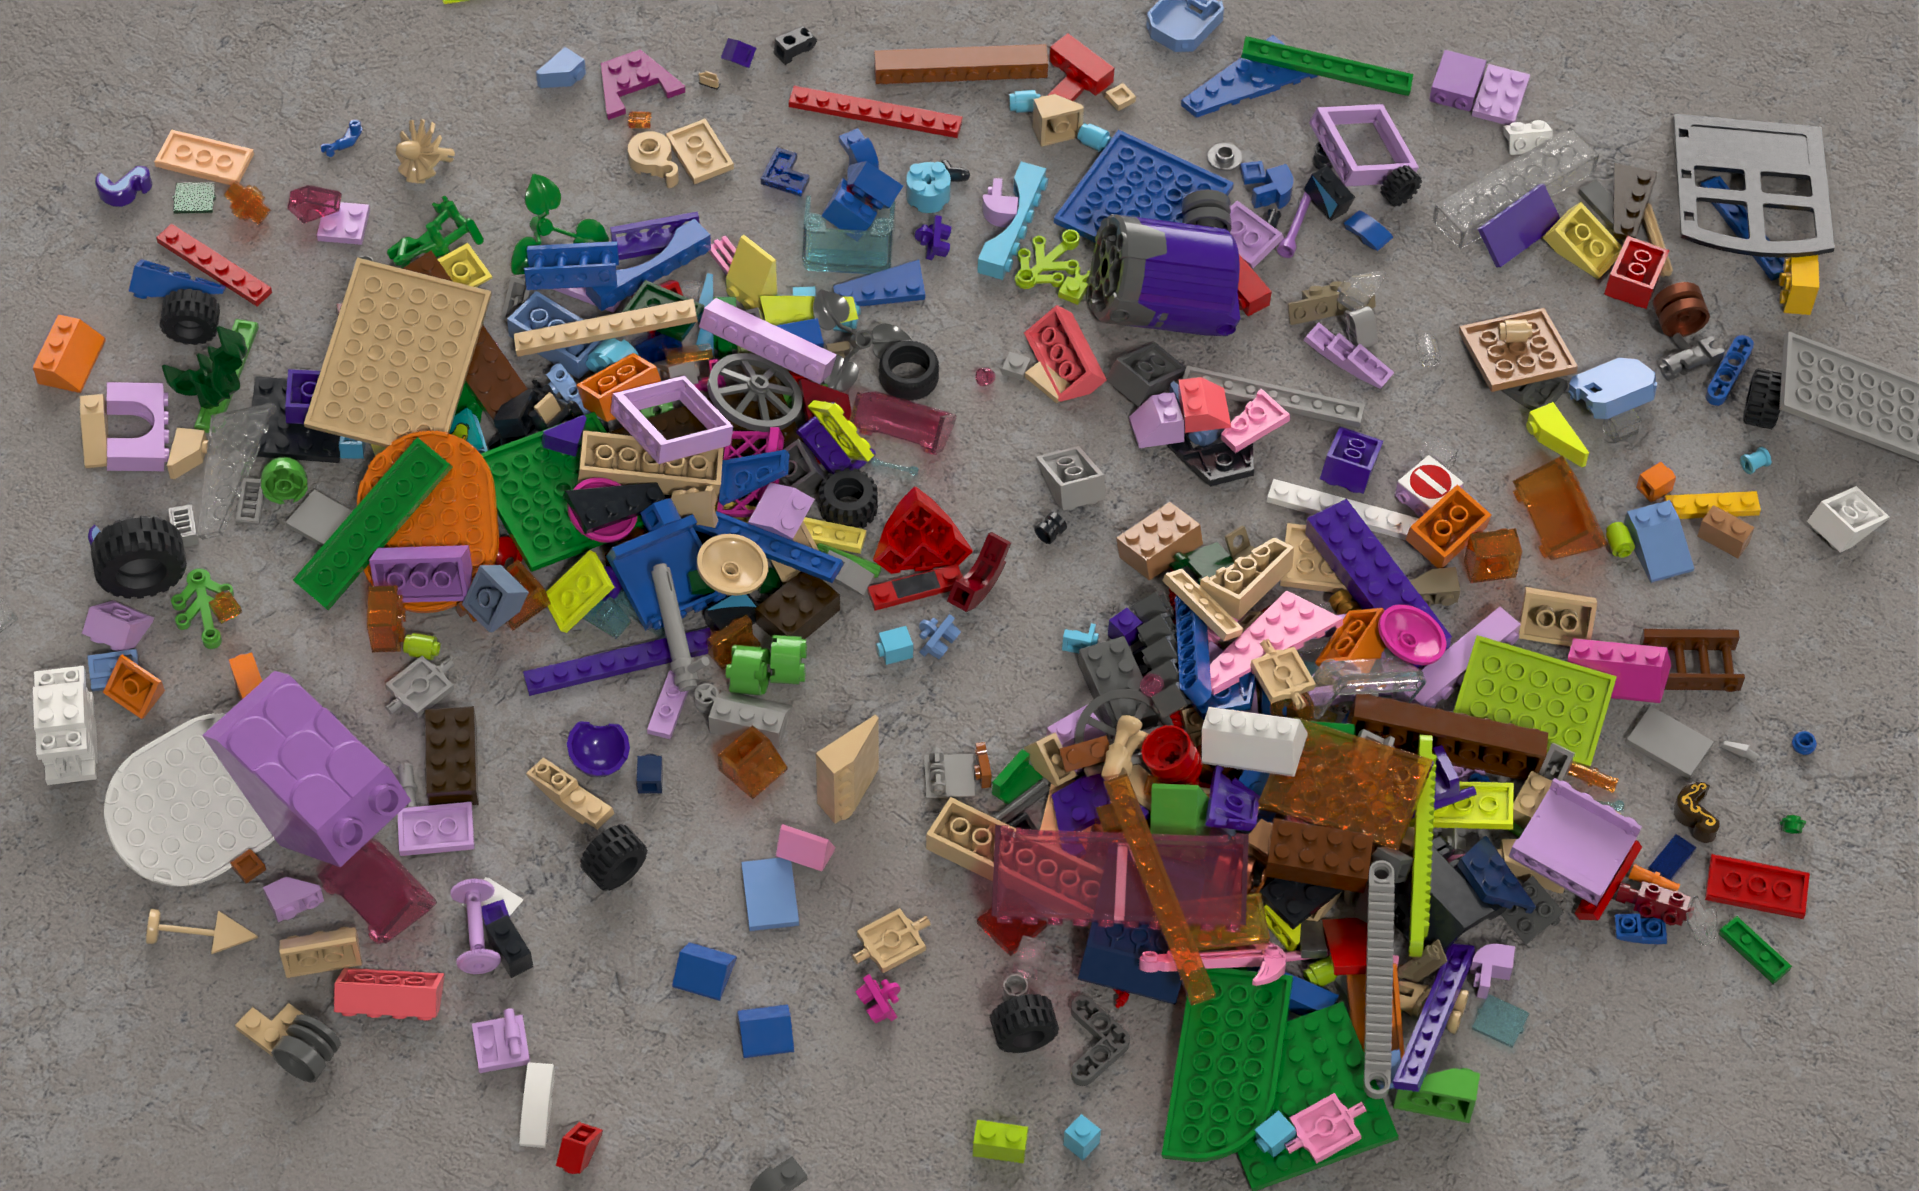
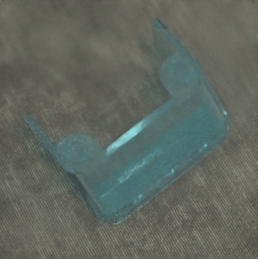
M807 196L803 226V266L810 271L873 274L891 268L895 233V201L890 207L889 218H877L872 222L870 231L826 228L825 218L820 214L811 212V196Z

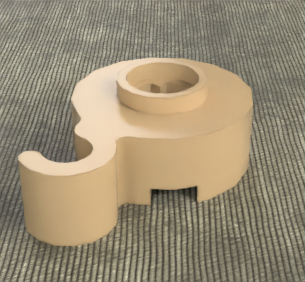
M649 131L639 133L630 140L628 144V160L631 168L636 173H651V176L666 177L667 188L675 187L678 184V166L671 161V143L667 137L661 133Z

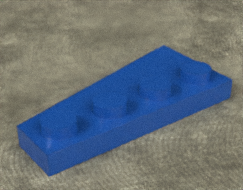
M919 259L833 286L834 293L841 296H852L854 302L857 303L856 306L925 300V289Z

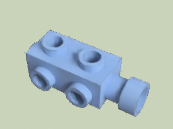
M561 363L555 364L550 369V372L546 374L551 380L548 385H550L554 393L558 394L560 392L564 397L562 400L567 403L570 401L576 402L584 415L592 413L584 408L576 386L577 384Z

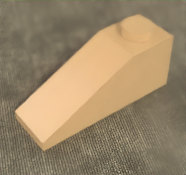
M104 395L80 396V418L85 468L107 466L108 415Z

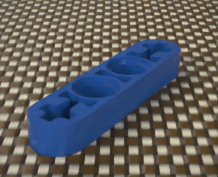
M1745 335L1737 336L1731 344L1707 389L1705 397L1711 405L1719 406L1726 401L1752 353L1754 343L1750 337ZM1744 345L1742 353L1738 352L1739 347ZM1735 359L1739 361L1740 365H1731L1728 360ZM1727 375L1731 378V381H1723L1719 376ZM1718 388L1721 389V392L1718 396L1713 395L1716 393Z

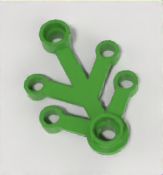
M194 569L187 575L188 585L181 594H176L171 599L172 607L180 611L185 609L187 600L195 591L197 592V598L187 611L176 616V626L180 630L188 629L193 618L201 611L205 629L201 635L203 645L208 649H215L221 645L222 638L219 630L214 628L210 608L224 614L227 619H234L238 615V610L234 603L224 604L208 596L206 589L219 594L223 600H229L234 595L233 588L230 584L220 585L212 581L209 572L205 569ZM177 601H183L180 604H175ZM230 609H233V610H234L233 612H230V613L227 612V611L230 610ZM182 620H187L185 623H179Z

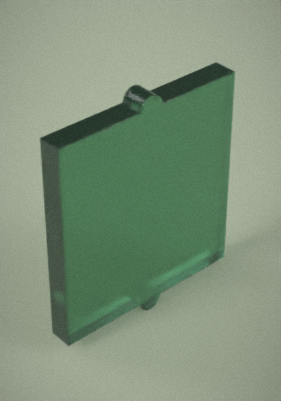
M215 182L176 183L175 195L172 196L174 214L213 213L214 201L216 200Z

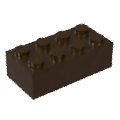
M474 706L425 710L426 787L429 806L472 802V805H479L477 721Z

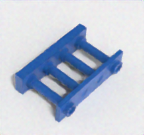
M617 241L527 246L529 268L524 269L526 290L617 286L616 266L619 265Z

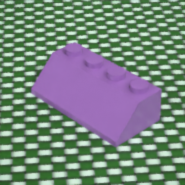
M469 545L377 548L369 560L377 603L464 601L471 586L472 561Z

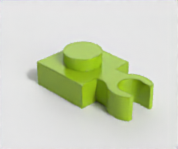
M1078 267L1075 270L1074 278L1067 276L1058 291V297L1079 305L1087 291V279L1090 277V271L1088 270L1086 275H1080L1081 267Z

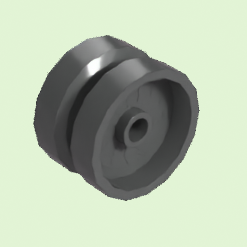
M1199 190L1184 197L1181 203L1182 223L1223 228L1231 232V203L1225 193L1217 190Z

